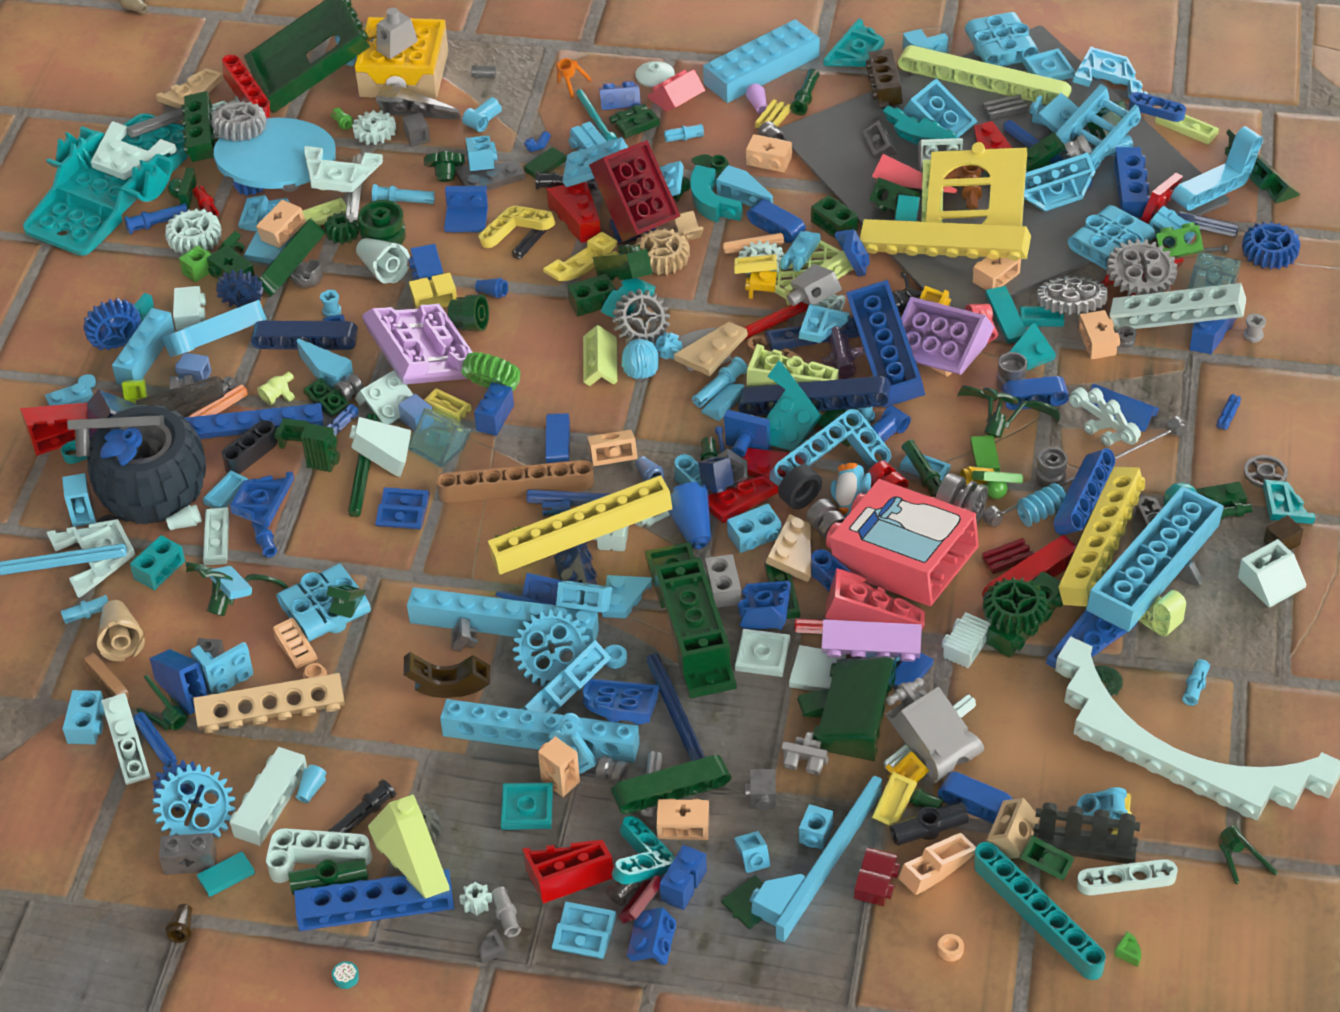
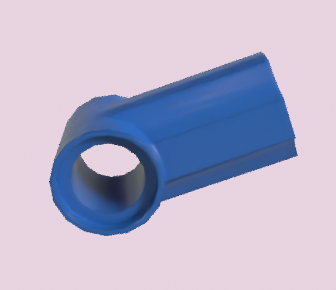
M890 405L884 410L881 419L871 427L882 441L885 442L896 432L899 434L903 433L908 428L911 417Z

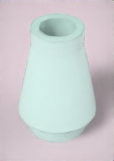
M187 505L172 516L167 517L166 521L169 529L172 531L174 529L197 526V523L202 522V518L196 505Z

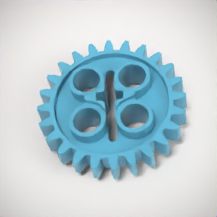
M550 609L548 616H545L540 611L539 619L531 615V624L526 621L523 622L526 627L525 631L517 630L521 638H514V642L519 644V647L513 648V652L520 654L514 660L515 662H522L518 666L519 671L526 670L524 674L526 679L533 675V684H536L540 679L542 687L589 646L585 643L590 640V637L587 635L582 636L586 632V628H578L580 625L578 619L571 622L572 615L570 613L566 618H563L562 610L558 612L557 616L554 615L552 609ZM558 629L566 630L567 633L563 639L554 638V634ZM535 636L543 637V643L540 646H532L531 641ZM570 641L573 642L570 646H562ZM554 644V646L557 647L555 648V653L553 654L547 651L550 649L549 645ZM566 651L573 653V658L569 662L561 661V656ZM534 652H542L537 654L536 656H532V653ZM547 658L550 660V664L546 669L538 668V663L541 659Z
M198 764L195 771H192L191 766L187 765L186 772L184 773L178 767L176 769L177 776L169 772L167 775L169 782L165 780L160 782L164 789H156L155 794L160 798H155L152 801L153 804L159 806L152 811L153 814H160L155 823H164L161 833L167 830L170 831L169 836L212 833V835L219 839L221 836L219 829L223 831L228 829V826L225 824V822H230L231 819L228 813H232L236 809L229 805L235 801V797H228L232 787L224 788L227 779L219 781L217 778L220 772H216L213 776L210 775L211 767L202 772L200 764ZM189 784L193 788V793L190 795L182 793L180 786ZM203 785L204 788L198 800L197 808L192 815L189 825L185 826L184 822L191 808V803L196 796L199 786ZM207 793L214 794L217 802L214 804L207 803L204 795ZM174 807L181 808L184 811V816L175 818L171 814V809ZM198 816L205 817L208 825L205 827L197 826L195 818Z

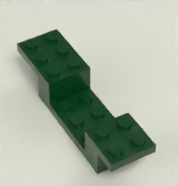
M689 542L645 551V559L661 609L666 608L677 642L678 664L689 699L737 689V683L730 665V645L701 558H695Z

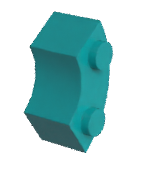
M639 278L623 280L621 282L623 285L617 291L613 290L610 293L601 312L613 318L617 317L613 314V310L618 309L615 304L621 301L623 295L628 296L629 291L635 293L636 290L641 289L642 293L649 290L650 296L655 293L656 286ZM636 303L628 306L626 316L634 313Z

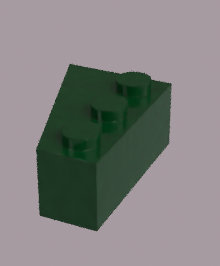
M622 245L618 247V251L593 257L597 276L607 273L611 281L615 280L614 278L616 277L619 280H626L653 274L648 251L646 248H640V245Z

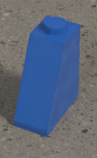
M171 649L149 658L154 678L158 684L187 714L195 713L193 698L208 695L200 662Z

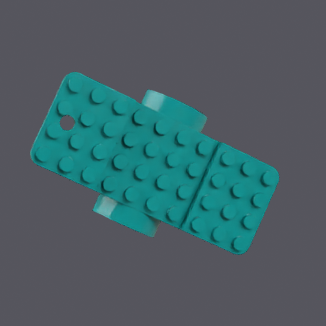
M147 113L139 114L123 125L129 127L157 116ZM172 123L134 138L128 135L123 137L120 141L149 151L160 139L175 144L177 150L173 154L169 152L165 155L155 154L147 163L140 160V168L138 169L133 166L131 177L125 180L92 168L91 160L105 135L104 133L82 126L77 140L70 133L65 132V141L63 142V139H58L56 160L46 159L50 166L57 168L53 186L23 224L25 234L76 255H88L123 221L122 214L137 199L150 202L163 192L168 184L171 173L190 156L185 154L183 143H186L183 130L186 129L184 126ZM60 231H68L66 235H57Z

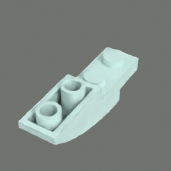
M126 694L101 700L126 785L151 778Z

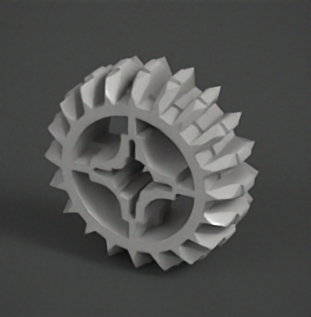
M235 101L234 103L228 102L226 105L222 104L221 107H217L213 112L211 122L215 135L225 138L226 141L233 140L235 142L240 140L242 142L243 140L250 141L251 138H257V135H262L266 126V116L263 108L259 107L258 104Z
M641 289L636 290L635 293L629 291L628 296L623 295L621 301L615 304L618 309H614L613 314L617 317H614L612 322L618 323L614 330H621L622 333L619 334V338L626 336L625 342L627 344L631 340L641 338L655 344L659 336L667 333L665 328H668L670 323L665 320L669 319L670 315L664 313L668 310V307L661 306L664 302L663 299L656 300L657 293L650 296L649 290H646L644 293H642ZM636 303L634 313L626 316L628 306ZM646 305L650 307L653 312L648 311ZM640 315L641 318H644L646 320L642 322V319H638L637 317ZM656 321L654 331L647 334L648 323ZM629 324H630V325H633V326L636 328V331H634V330L629 326Z

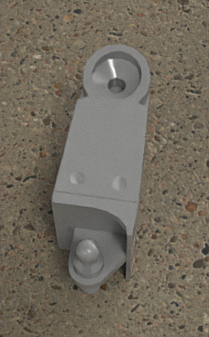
M916 678L912 683H901L894 691V694L886 698L888 705H894L898 700L902 701V703L885 715L912 752L930 770L927 776L931 782L937 783L953 771L955 765L969 762L984 752V745L977 736L968 731V727L939 686L929 693H925L922 690L914 694L916 688L922 687L924 684L922 678Z

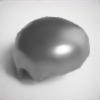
M312 259L309 260V264L306 267L299 264L296 271H293L290 275L291 281L297 287L303 289L317 286L323 278L321 263L318 260Z

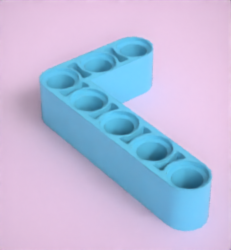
M1246 126L1242 127L1235 136L1226 163L1178 185L1172 193V200L1187 210H1192L1243 186L1250 177L1263 142V137Z
M257 300L163 336L162 339L169 356L173 357L255 325L258 321H265L267 318L260 301Z
M850 409L780 460L770 471L769 476L773 483L780 486L783 477L778 475L777 469L784 470L787 475L792 469L800 466L795 461V456L802 458L803 465L811 466L845 439L848 440L869 468L879 462L874 457L875 453L881 455L883 461L889 462L891 452L863 415L855 409ZM846 418L852 419L855 426H850L846 422ZM829 431H834L838 439L832 438ZM860 436H865L869 444L863 443ZM812 444L819 445L821 452L815 451L812 448Z

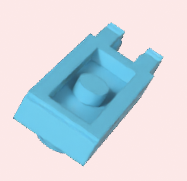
M800 231L787 253L781 259V268L787 270L791 263H793V270L799 271L807 263L821 240L820 233Z

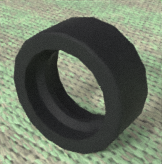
M808 465L797 466L783 478L778 490L779 498L794 510L802 509L817 497L821 490L822 478Z

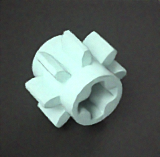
M474 882L468 887H463L464 894L460 895L459 898L460 904L464 905L465 913L470 911L478 916V914L489 910L488 903L493 902L492 893H488L487 885L482 886Z

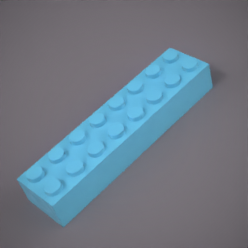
M1182 486L1090 590L1086 611L1129 632L1219 527L1224 506Z

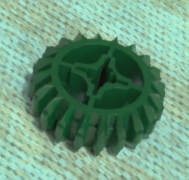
M1014 576L1011 580L1003 577L1001 582L995 581L993 586H989L983 596L982 604L985 620H989L990 626H997L998 632L1003 629L1006 630L1007 635L1010 631L1015 632L1016 635L1020 631L1027 634L1029 629L1035 631L1038 625H1042L1047 616L1048 608L1045 591H1041L1040 585H1034L1032 580L1025 582L1023 577L1020 580H1015Z

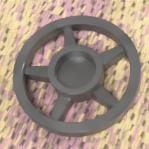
M1255 456L1249 459L1244 467L1245 479L1259 488H1263L1265 480L1274 479L1285 482L1288 475L1286 465L1272 456ZM1258 461H1268V462H1272L1273 464H1268V463H1262V464H1260V463H1258ZM1251 464H1253L1257 469L1256 472H1248V468ZM1277 466L1282 469L1284 476L1275 473ZM1254 478H1259V479L1263 480V482H1259V481L1255 480Z

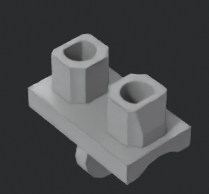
M807 732L805 738L796 737L795 744L784 741L782 745L784 754L783 765L787 769L797 770L799 759L808 761L806 772L820 775L823 765L828 764L829 757H827L826 750L820 749L821 742L813 740L812 732Z

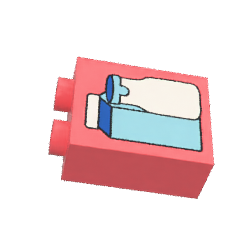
M878 479L867 494L860 493L853 501L851 512L842 523L835 522L830 527L826 537V546L831 549L832 556L844 564L851 573L865 578L866 583L877 587L880 586L887 591L931 607L979 547L976 513Z

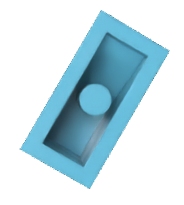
M797 874L765 881L760 889L756 888L750 898L752 903L751 913L775 926V923L804 881L805 876Z

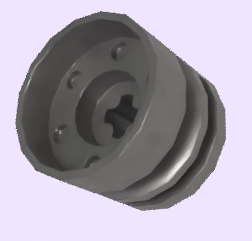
M948 473L941 482L935 499L976 513V522L978 524L986 507L988 486L983 484L977 485L975 481H971L966 486V479L964 477Z

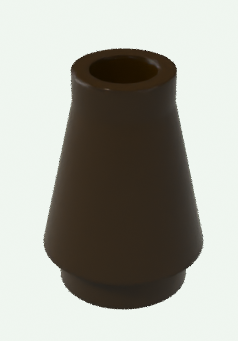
M187 904L178 905L176 912L165 928L167 938L170 941L183 943L191 936V914L193 911L191 906Z

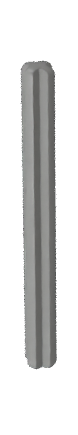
M361 154L353 156L352 163L361 164L363 159ZM362 183L353 192H348L345 217L349 219V222L358 219Z

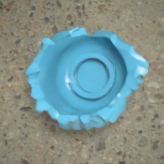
M641 338L630 341L625 346L622 354L621 366L624 367L623 372L628 377L631 376L634 379L652 377L659 369L658 351L654 344L648 340Z

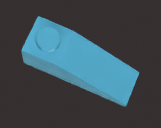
M728 165L716 179L718 196L742 201V204L753 207L762 199L773 203V195L747 171Z

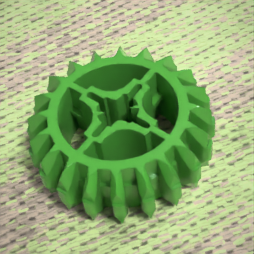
M482 352L468 353L463 361L461 370L464 377L479 386L486 387V389L493 382L512 387V391H514L519 384L521 375L519 368L509 361Z

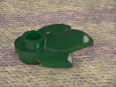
M704 154L692 158V162L695 165L715 169L716 179L729 165L728 160L723 155H714L712 157Z

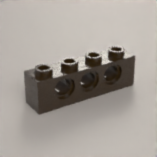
M892 49L868 52L869 60H866V68L873 92V99L878 100L879 107L903 104L901 83Z

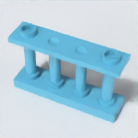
M1101 84L1055 133L1064 144L1083 134L1089 143L1096 146L1089 155L1095 170L1130 129L1139 123L1141 118L1139 106L1134 105L1128 112L1109 100L1107 87ZM1105 107L1123 119L1114 126L1096 114L1101 108ZM1088 122H1093L1110 133L1102 141L1083 128Z

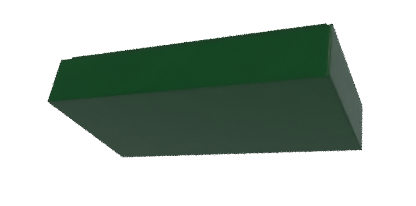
M551 147L524 166V172L536 179V171L550 173L566 162L567 155Z

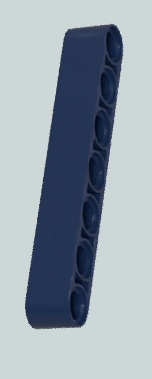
M883 376L798 383L818 411L878 407L886 405L889 401L890 381ZM779 384L746 387L741 391L738 410L740 413L752 416L769 415L785 389Z

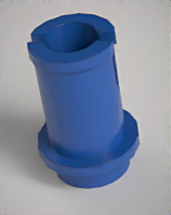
M566 499L553 502L543 501L542 508H552L542 510L543 516L557 515L571 509V502L566 501Z

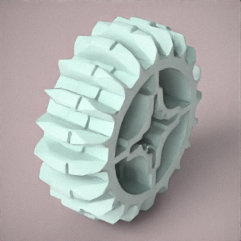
M197 208L194 211L188 209V212L181 211L180 215H174L173 219L169 220V224L166 225L165 229L168 245L171 249H174L175 253L180 252L181 255H184L196 246H200L205 251L207 249L212 250L214 245H218L222 235L221 224H219L217 216H214L212 212H206L205 209L199 211Z

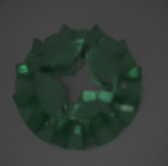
M1095 666L1101 681L1107 683L1105 688L1110 696H1118L1123 686V679L1120 673L1108 666Z

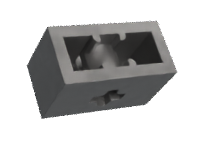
M212 833L161 836L159 859L164 875L200 873L216 865L217 850Z

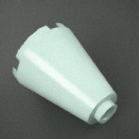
M364 238L357 244V255L380 282L384 284L390 282L392 284L397 283L407 273L409 268L407 263L410 255L402 245Z

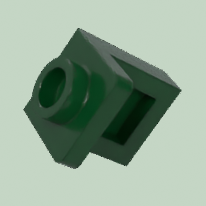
M283 418L280 427H277L275 431V439L278 440L279 448L285 449L288 440L302 442L301 434L309 421Z

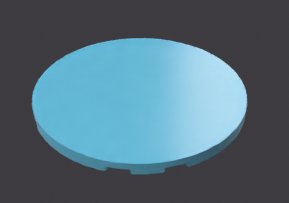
M266 118V126L262 135H257V138H251L250 141L243 140L241 142L236 140L234 142L233 140L226 141L225 138H219L214 146V161L217 164V169L224 176L232 177L234 182L255 188L281 189L283 185L295 184V186L310 182L304 155L305 146L323 148L321 160L335 161L336 147L330 134L315 124L292 118Z

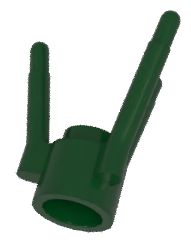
M145 675L144 679L166 708L162 712L163 720L141 708H137V712L145 713L150 720L161 725L166 731L170 728L174 731L181 729L186 724L188 715L169 695L173 703L171 705L151 678Z
M1229 826L1221 832L1220 839L1223 843L1219 847L1225 855L1235 884H1239V879L1229 851L1238 853L1245 847L1273 875L1278 874L1277 870L1247 841L1237 826Z

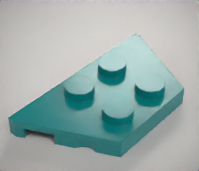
M858 18L823 59V65L866 67V60H869L868 52L881 50L884 47L885 39L876 34L871 27L866 28L863 25V20Z

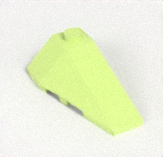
M414 794L389 802L368 825L376 848L381 854L384 853L390 859L391 864L406 876V879L425 899L450 890Z

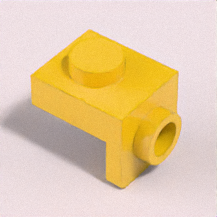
M751 272V278H746L745 290L749 291V298L753 299L754 290L775 292L777 272Z
M928 286L924 287L919 298L950 306L951 303L949 291L944 290V292Z
M912 751L895 767H892L890 764L885 766L891 774L896 772L916 782L930 771Z

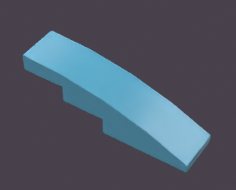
M594 640L546 684L522 710L553 714L577 690L581 689L611 657Z

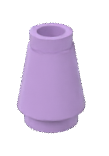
M760 84L750 85L746 90V97L757 113H763L767 108L765 90Z

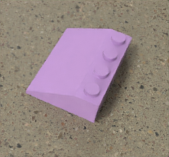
M910 297L901 317L916 363L959 375L966 370L984 349L994 329L993 324L986 315L915 297Z
M823 620L822 653H827V657L839 658L841 654L851 655V658L891 656L900 657L901 661H915V658H920L922 625Z

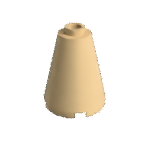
M111 600L102 608L96 645L104 658L111 661H126V657H135L143 649L145 643L144 632L123 602Z

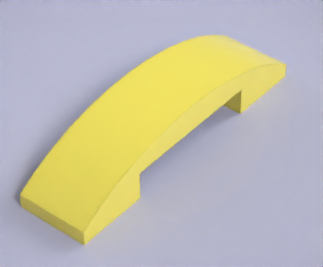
M600 232L588 240L587 248L565 262L557 259L543 268V272L557 281H569L578 278L595 267L593 257L610 253L617 245V240L604 232Z

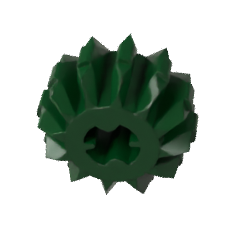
M342 211L340 214L333 213V216L327 217L324 229L328 240L333 241L334 244L340 242L343 245L344 242L351 243V240L357 239L360 231L358 219L349 222V219L345 217L346 214Z

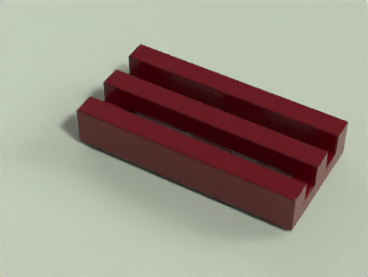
M1024 538L983 552L982 560L992 574L1016 566L1033 555L1034 552L1030 551V546L1025 544Z
M659 876L645 880L620 912L618 918L624 924L627 921H632V919H637L659 890L662 880Z

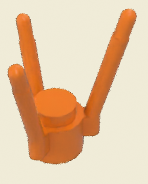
M563 58L556 63L557 82H561V76L565 77L571 98H574L570 78L573 77L575 69L588 81L592 80L578 65L576 60L572 61L569 58Z

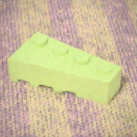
M759 344L756 345L747 369V387L777 385L776 382L767 376L778 360L786 366L797 383L838 380V369L813 361L808 364L797 356L789 358L783 356L781 351L775 349L770 352L764 350V346Z

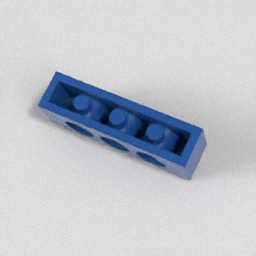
M1116 147L1114 168L1120 209L1134 217H1142L1150 196H1147L1149 195V182H1145L1147 181V169H1144L1145 155L1141 154V147Z

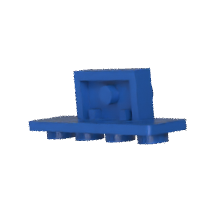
M527 573L522 595L507 591H496V596L502 599L556 605L558 582L565 580Z

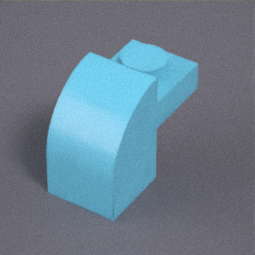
M921 29L903 33L902 49L904 50L907 46L913 45L947 53L948 37L944 33L927 38Z

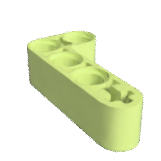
M1171 590L1164 597L1161 598L1159 596L1138 621L1160 636L1165 637L1183 622L1186 608L1185 598L1178 591Z

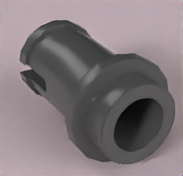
M472 65L471 76L475 77V79H478V77L495 78L496 67Z

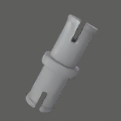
M498 887L492 891V898L497 908L495 911L498 920H501L505 936L515 937L521 932L516 918L517 910L514 904H511L507 889L505 887Z

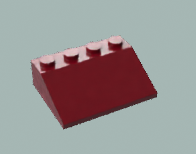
M648 140L589 164L622 242L681 216Z

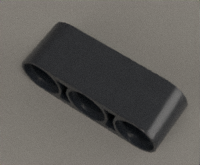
M264 420L258 422L222 450L221 454L227 474L230 471L238 474L242 473L277 445L275 427L271 421Z

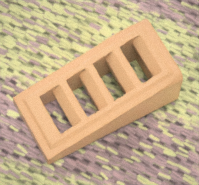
M290 618L273 627L276 641L296 669L318 659L294 618ZM305 651L307 652L306 654L301 655V656H299V657L296 658L297 655H299V654H301V653H303V652H305Z

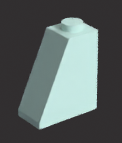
M359 417L357 425H352L349 435V438L353 439L351 448L393 475L401 477L406 462L411 430Z

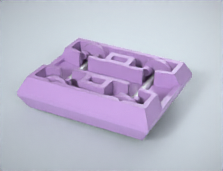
M440 304L420 305L418 309L394 310L392 307L372 308L362 315L367 330L403 384L467 379L461 372L462 364L468 353L473 352Z

